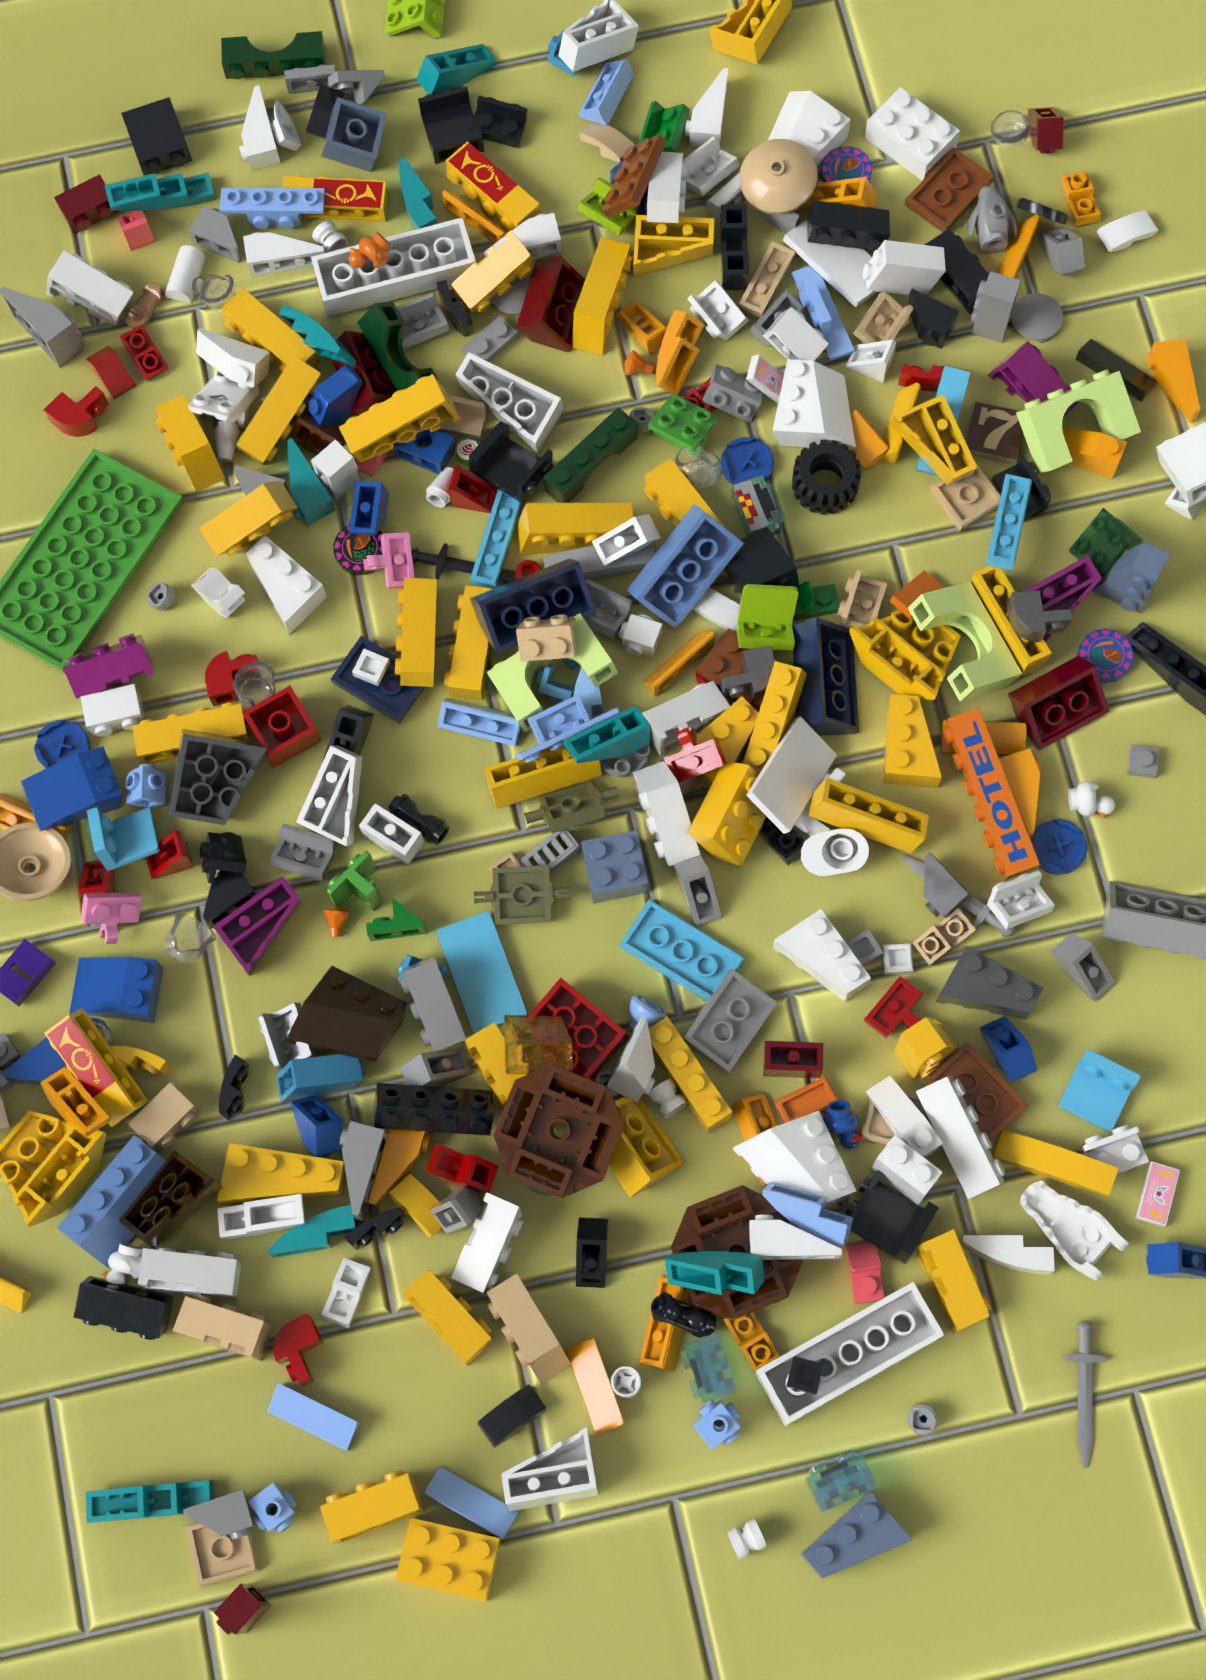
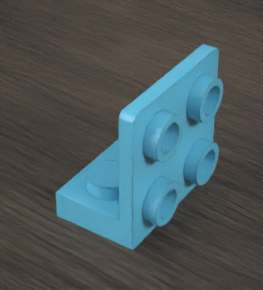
M98 807L87 810L94 852L107 871L160 851L153 814L150 808L140 810L114 821H111L108 815L103 816Z
M1087 1049L1081 1056L1058 1103V1107L1107 1132H1111L1130 1092L1136 1087L1141 1075Z

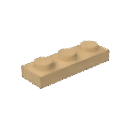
M773 241L771 242L738 304L742 311L758 318L766 312L795 257V251Z

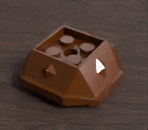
M550 1064L514 1081L493 1137L508 1176L564 1198L604 1180L626 1124L608 1086L558 1065ZM557 1121L563 1122L567 1127V1134L564 1138L556 1136L553 1131L554 1124Z
M741 1185L688 1206L671 1245L672 1254L701 1251L729 1252L732 1248L738 1247L744 1253L750 1254L749 1222L750 1220H755L756 1215H773V1220H782L788 1224L789 1222L762 1194ZM804 1259L763 1260L765 1281L755 1294L726 1289L722 1295L691 1288L686 1289L693 1305L733 1321L787 1299Z

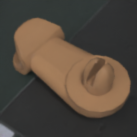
M148 283L142 289L144 294L126 311L125 321L131 328L141 324L145 327L159 301H165V292L156 283Z

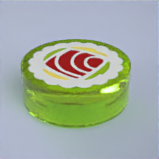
M467 437L457 442L455 455L458 462L469 466V455L480 444L476 439Z

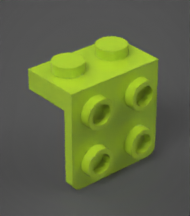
M388 0L385 33L392 36L420 26L432 38L441 37L446 0Z
M747 584L743 587L736 622L739 648L756 649L771 645L772 650L793 651L795 640L792 621L798 598V589L796 587Z

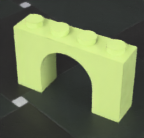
M1108 369L1092 375L1094 379L1086 383V380L1082 379L1070 384V390L1063 392L1061 388L1047 394V400L1040 402L1039 398L1024 404L1025 409L1016 412L1038 473L1054 470L1073 461L1063 435L1062 420L1067 408L1074 402L1083 403L1094 412L1101 432L1123 440L1141 432L1120 371L1109 373Z
M970 581L923 593L908 607L920 631L942 625H950L965 632L973 641L977 650V660L961 664L947 677L960 702L1007 688L1022 675L1020 668Z
M581 613L574 616L576 624L573 627L577 655L569 659L576 661L582 667L596 688L617 675L618 671ZM518 650L515 655L507 660L497 663L487 674L524 732H527L531 729L527 718L543 711L532 690L534 675L544 663L552 659L521 661Z

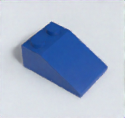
M104 746L75 754L21 781L39 831L88 818L87 810L98 807L101 813H106L119 809L121 806L123 794Z
M136 957L79 958L69 1013L71 1014L83 1008L88 1016L154 1023L163 974L162 965L155 959Z

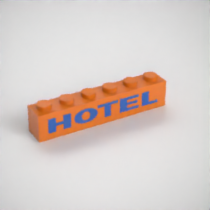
M976 708L948 718L945 723L946 728H943V734L947 744L952 743L956 754H953V760L957 770L962 769L965 780L962 781L967 796L972 795L976 806H973L977 822L982 821L986 832H983L985 844L988 849L992 848L996 858L993 859V864L997 874H1002L1004 880L1037 869L1040 863L980 709Z

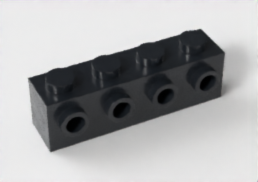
M377 1083L374 1101L375 1128L491 1136L494 1118L493 1091Z

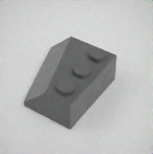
M182 729L168 805V815L225 825L246 784L255 772L256 766L265 754L267 747L238 738Z

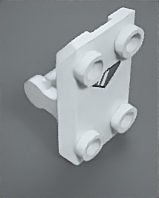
M217 370L214 372V377L209 380L199 393L194 395L193 400L188 404L190 412L197 413L198 416L205 417L208 415L229 423H237L238 427L246 428L249 422V406L259 394V387L257 385L252 388L232 381Z

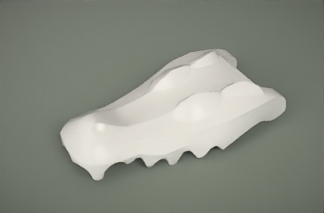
M1043 1181L1031 1184L1020 1198L1022 1208L1036 1220L1062 1258L1074 1269L1095 1281L1100 1279L1102 1273L1094 1267V1264L1111 1244L1120 1251H1123L1129 1245L1099 1212L1089 1206L1080 1205L1076 1200L1065 1195H1059Z

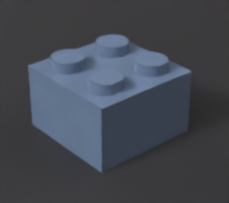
M337 97L332 109L321 157L371 172L377 158L387 113Z
M637 830L581 841L593 904L648 893V881Z

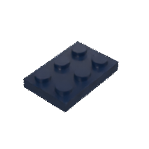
M360 636L331 677L333 684L398 723H401L425 688L421 686H400V675H395V659L398 657L363 636ZM363 649L384 656L390 661L379 686L353 676L352 671Z

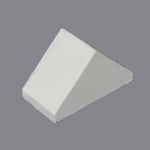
M894 340L855 345V351L850 355L846 368L866 377L884 382L893 362L896 342Z

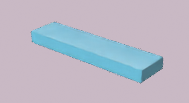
M944 366L936 397L944 394L957 422L971 372ZM919 456L916 471L938 476Z
M1010 474L1005 475L986 565L1013 571L1032 479Z
M498 489L470 577V584L485 588H497L524 500L519 502Z

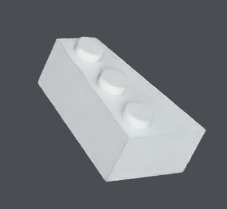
M714 681L707 684H699L693 690L642 713L650 724V743L661 758L681 746L677 736L678 731L693 727L697 736L728 709L730 705Z
M663 761L633 772L640 792L638 794L639 801L643 810H646L648 818H646L647 826L651 835L655 834L657 840L653 845L658 858H664L668 866L700 855L697 842L687 833L691 822L679 783L666 763Z
M822 909L774 939V950L785 955L797 967L804 969L816 978V981L844 1001H847L868 987L871 977Z
M487 1192L483 1200L486 1204L480 1217H476L472 1226L474 1230L468 1243L464 1245L451 1277L453 1282L486 1296L488 1290L496 1286L500 1276L496 1274L500 1263L506 1264L512 1251L509 1243L513 1236H519L524 1225V1221L521 1220L522 1213L518 1206Z
M143 1248L138 1285L147 1290L157 1292L237 1298L242 1263L234 1259V1254L217 1253L216 1257L205 1256V1252L196 1250L180 1253L171 1248H158V1250Z

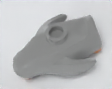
M985 186L980 189L977 206L972 211L967 226L970 236L973 235L974 228L976 229L980 243L979 249L983 253L1001 252L1008 243V229L1014 238L1017 237L1015 218L1000 196L999 191L993 186Z

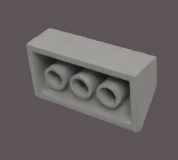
M1109 881L1102 922L1103 937L1114 942L1125 941L1135 943L1144 948L1156 947L1165 949L1170 953L1181 952L1194 955L1200 959H1206V899Z

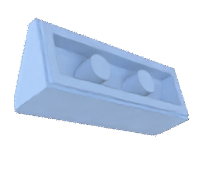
M627 59L605 63L578 114L580 118L601 125L609 124L634 76V72Z
M445 698L442 701L438 728L517 747L522 727L512 713L451 698Z
M278 1383L267 1410L268 1413L348 1451L361 1424Z
M441 1466L424 1491L426 1495L501 1539L506 1537L519 1513L516 1510L509 1512L506 1504Z

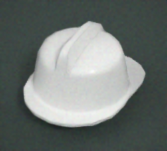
M846 828L811 835L801 848V860L804 867L810 873L818 876H830L858 870L865 864L869 856V846L863 835L853 829Z

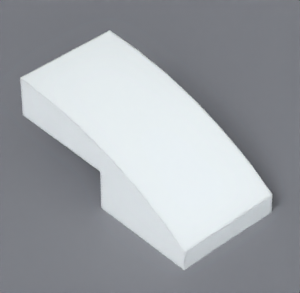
M1146 210L1106 224L1098 229L1097 234L1107 250L1113 252L1129 248L1134 241L1153 237L1158 229Z
M343 1258L332 1283L331 1293L321 1313V1319L346 1328L350 1327L365 1289L371 1267Z

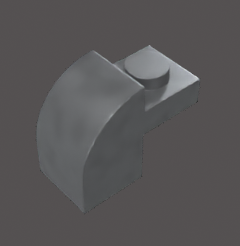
M1040 590L1012 592L1007 601L1009 622L1013 630L1020 637L1031 642H1040L1046 631L1049 634L1063 632L1072 621L1070 609L1043 611Z
M771 645L743 652L741 662L744 673L723 677L721 680L720 689L724 697L730 695L731 698H737L749 691L752 701H755L765 695L775 663Z

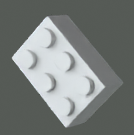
M900 87L867 120L865 139L923 181L953 147L957 148L960 130Z

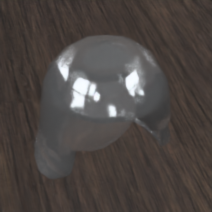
M209 275L204 279L196 277L192 281V289L196 298L215 310H221L237 294L236 284L230 275L224 277Z
M701 444L694 451L682 447L677 453L676 465L693 485L706 488L715 484L721 477L723 472L721 459L714 453L707 452Z
M254 661L238 670L233 681V687L237 698L243 706L249 709L276 693L274 670L271 666Z
M179 912L175 915L174 923L165 938L164 947L166 953L175 961L191 963L204 953L206 948L216 940L217 936L213 930L199 920ZM188 941L195 947L194 949H188L182 943Z

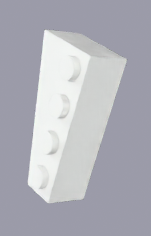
M468 352L456 373L460 387L476 401L485 403L486 409L491 414L509 425V429L539 454L564 411L561 398Z

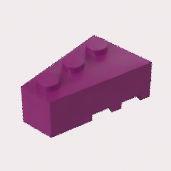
M1029 341L1009 354L988 374L992 380L998 377L1008 386L1006 388L1007 393L1011 396L1016 393L1026 403L1037 398L1040 399V402L1047 400L1048 393L1061 388L1063 392L1071 389L1059 377L1058 371L1044 360L1040 350L1036 346L1031 345ZM1080 402L1072 403L1067 408L1063 418Z
M1087 555L1022 592L1040 590L1043 611L1070 609L1072 613L1102 577ZM1046 631L1043 637L1044 641L1046 642L1052 634Z
M134 633L119 638L120 643L109 647L108 643L93 648L94 653L83 657V654L79 653L67 658L68 663L64 664L63 669L76 699L109 688L108 686L121 681L122 683L132 680L131 677L144 672L146 676L153 674L154 664L142 635L135 637Z
M282 876L215 924L213 928L249 976L301 902Z

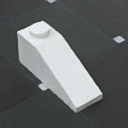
M728 68L721 70L693 108L691 120L686 121L685 136H690V147H700L711 137L717 138L719 144L721 143L728 85Z
M259 85L254 86L241 133L244 145L239 146L243 162H249L251 171L280 164Z
M554 213L536 215L512 230L530 253L532 260L562 253L561 237ZM504 236L502 239H500L492 246L498 248L505 241H507L508 238ZM488 248L486 251H484V257H486V256L489 255L487 251H488L490 248Z
M256 232L243 236L246 261L251 277L313 267L311 257L325 253L323 246L270 232Z
M201 328L197 330L196 354L228 379L254 388L269 375V351Z
M888 1076L866 1091V1094L895 1136L924 1158L940 1149L943 1142L891 1076Z
M756 1215L755 1220H750L749 1222L750 1254L761 1255L762 1260L841 1258V1248L782 1220H773V1215Z

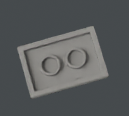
M729 969L682 1038L688 1045L723 1071L729 1073L777 1002L735 970Z

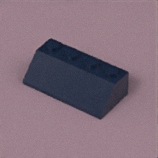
M570 558L470 598L478 622L495 653L518 645L516 629L525 618L540 617V620H547L552 616L560 614L567 615V618L579 613L584 618L597 613L579 561Z
M818 617L792 626L795 640L793 649L794 666L802 668L807 673L796 708L797 718L801 716L819 736L859 733L854 647L849 632L850 629Z

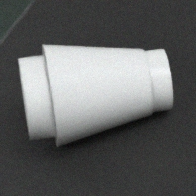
M226 421L217 422V427L214 428L217 461L232 462L236 448L235 445L240 435L238 424Z
M445 467L426 489V499L433 506L442 508L450 503L448 490L453 473V468Z

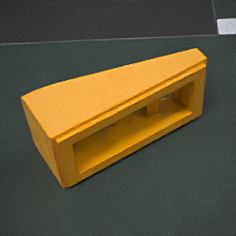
M638 300L617 313L619 320L649 354L661 348L667 327ZM637 313H640L639 316L635 317V318L632 319V320L630 319L631 317H633V316L636 315Z

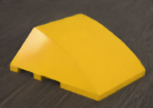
M900 610L892 612L888 617L880 620L875 618L869 624L861 627L856 625L849 630L861 664L899 695L919 696V699L934 700L936 698L941 682L946 674L945 672L961 637L948 625L920 631L913 617L911 619L908 618Z
M28 1110L0 1144V1175L12 1192L13 1200L23 1213V1219L27 1226L32 1227L62 1214L101 1166L106 1139L104 1131L97 1130L88 1137H85L67 1122Z

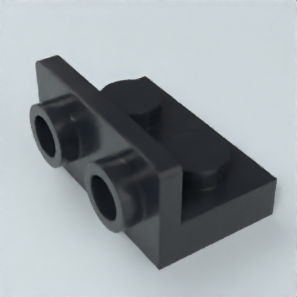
M478 96L477 109L470 131L480 129L485 140L519 148L527 124L528 109L518 104L502 102L492 97Z
M1025 456L1020 457L1016 465L993 476L992 481L1000 494L1006 474L1032 479L1024 521L1047 510L1051 500L1050 490L1046 484L1041 483L1037 477V470L1034 464L1028 462Z

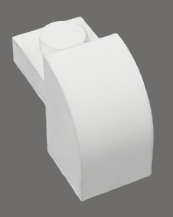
M210 567L191 585L203 600L224 618H227L245 601L242 597L245 592L239 585L231 584L217 568Z

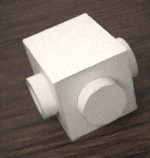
M631 614L628 623L623 622L620 629L619 637L622 638V648L635 656L643 654L654 658L662 636V623L654 621L647 615L639 614L636 616Z

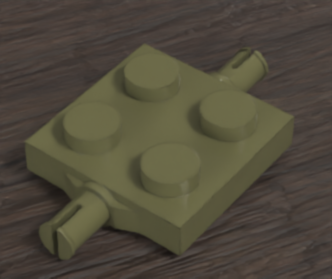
M590 780L539 795L540 809L524 813L527 824L544 820L548 823L551 833L563 832L571 827L585 823H594L598 819L605 818L603 802L619 798L615 786L599 791Z
M549 865L492 868L493 884L491 891H474V897L485 896V898H474V904L491 902L495 914V925L552 922L551 907L554 899H570V893L559 894L560 892H570V887L553 888L550 881Z

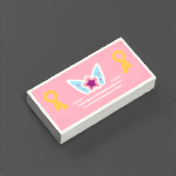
M759 354L752 356L746 380L778 404L784 374Z
M1152 1161L1149 1163L1135 1219L1163 1228L1166 1226L1180 1170Z

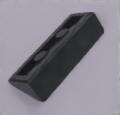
M1092 339L1084 344L1077 353L1076 360L1096 373L1108 369L1109 373L1120 371L1127 393L1141 402L1157 383L1155 379Z

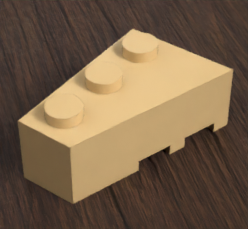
M517 1273L486 1292L492 1301L487 1306L495 1320L502 1318L505 1323L501 1330L508 1342L511 1344L515 1341L520 1348L515 1354L524 1368L530 1365L541 1385L572 1366Z
M195 1294L194 1299L185 1296L172 1331L259 1361L262 1360L273 1326L266 1323L267 1317L252 1312L250 1316L240 1314V1308L223 1303L222 1308L212 1305V1299L199 1294Z

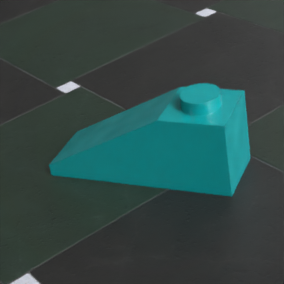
M484 44L426 55L416 80L428 95L438 94L460 87L495 66L497 60Z
M293 438L287 440L290 493L298 506L293 513L298 520L303 518L307 526L335 511L332 498Z
M633 706L564 739L563 744L577 764L623 757L650 745V724L638 707Z

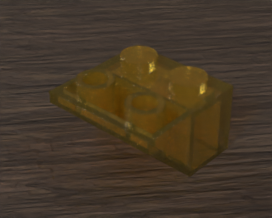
M504 1016L506 1074H530L550 1064L558 1065L570 1071L573 1070L572 1040L562 1017Z

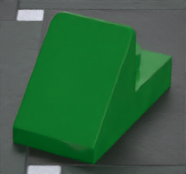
M805 581L797 587L798 598L793 621L838 613L840 606L835 584L811 588L810 582Z
M393 898L394 920H390L388 917H379L373 919L371 923H366L367 935L370 941L426 934L424 922Z

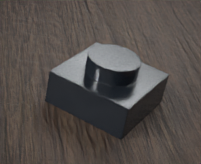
M794 1356L786 1387L816 1395L824 1364Z

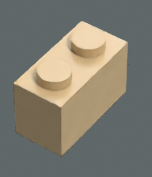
M170 1082L128 1124L151 1148L158 1152L160 1149H167L175 1141V1135L182 1128H188L196 1120L197 1117L195 1115L199 1110Z

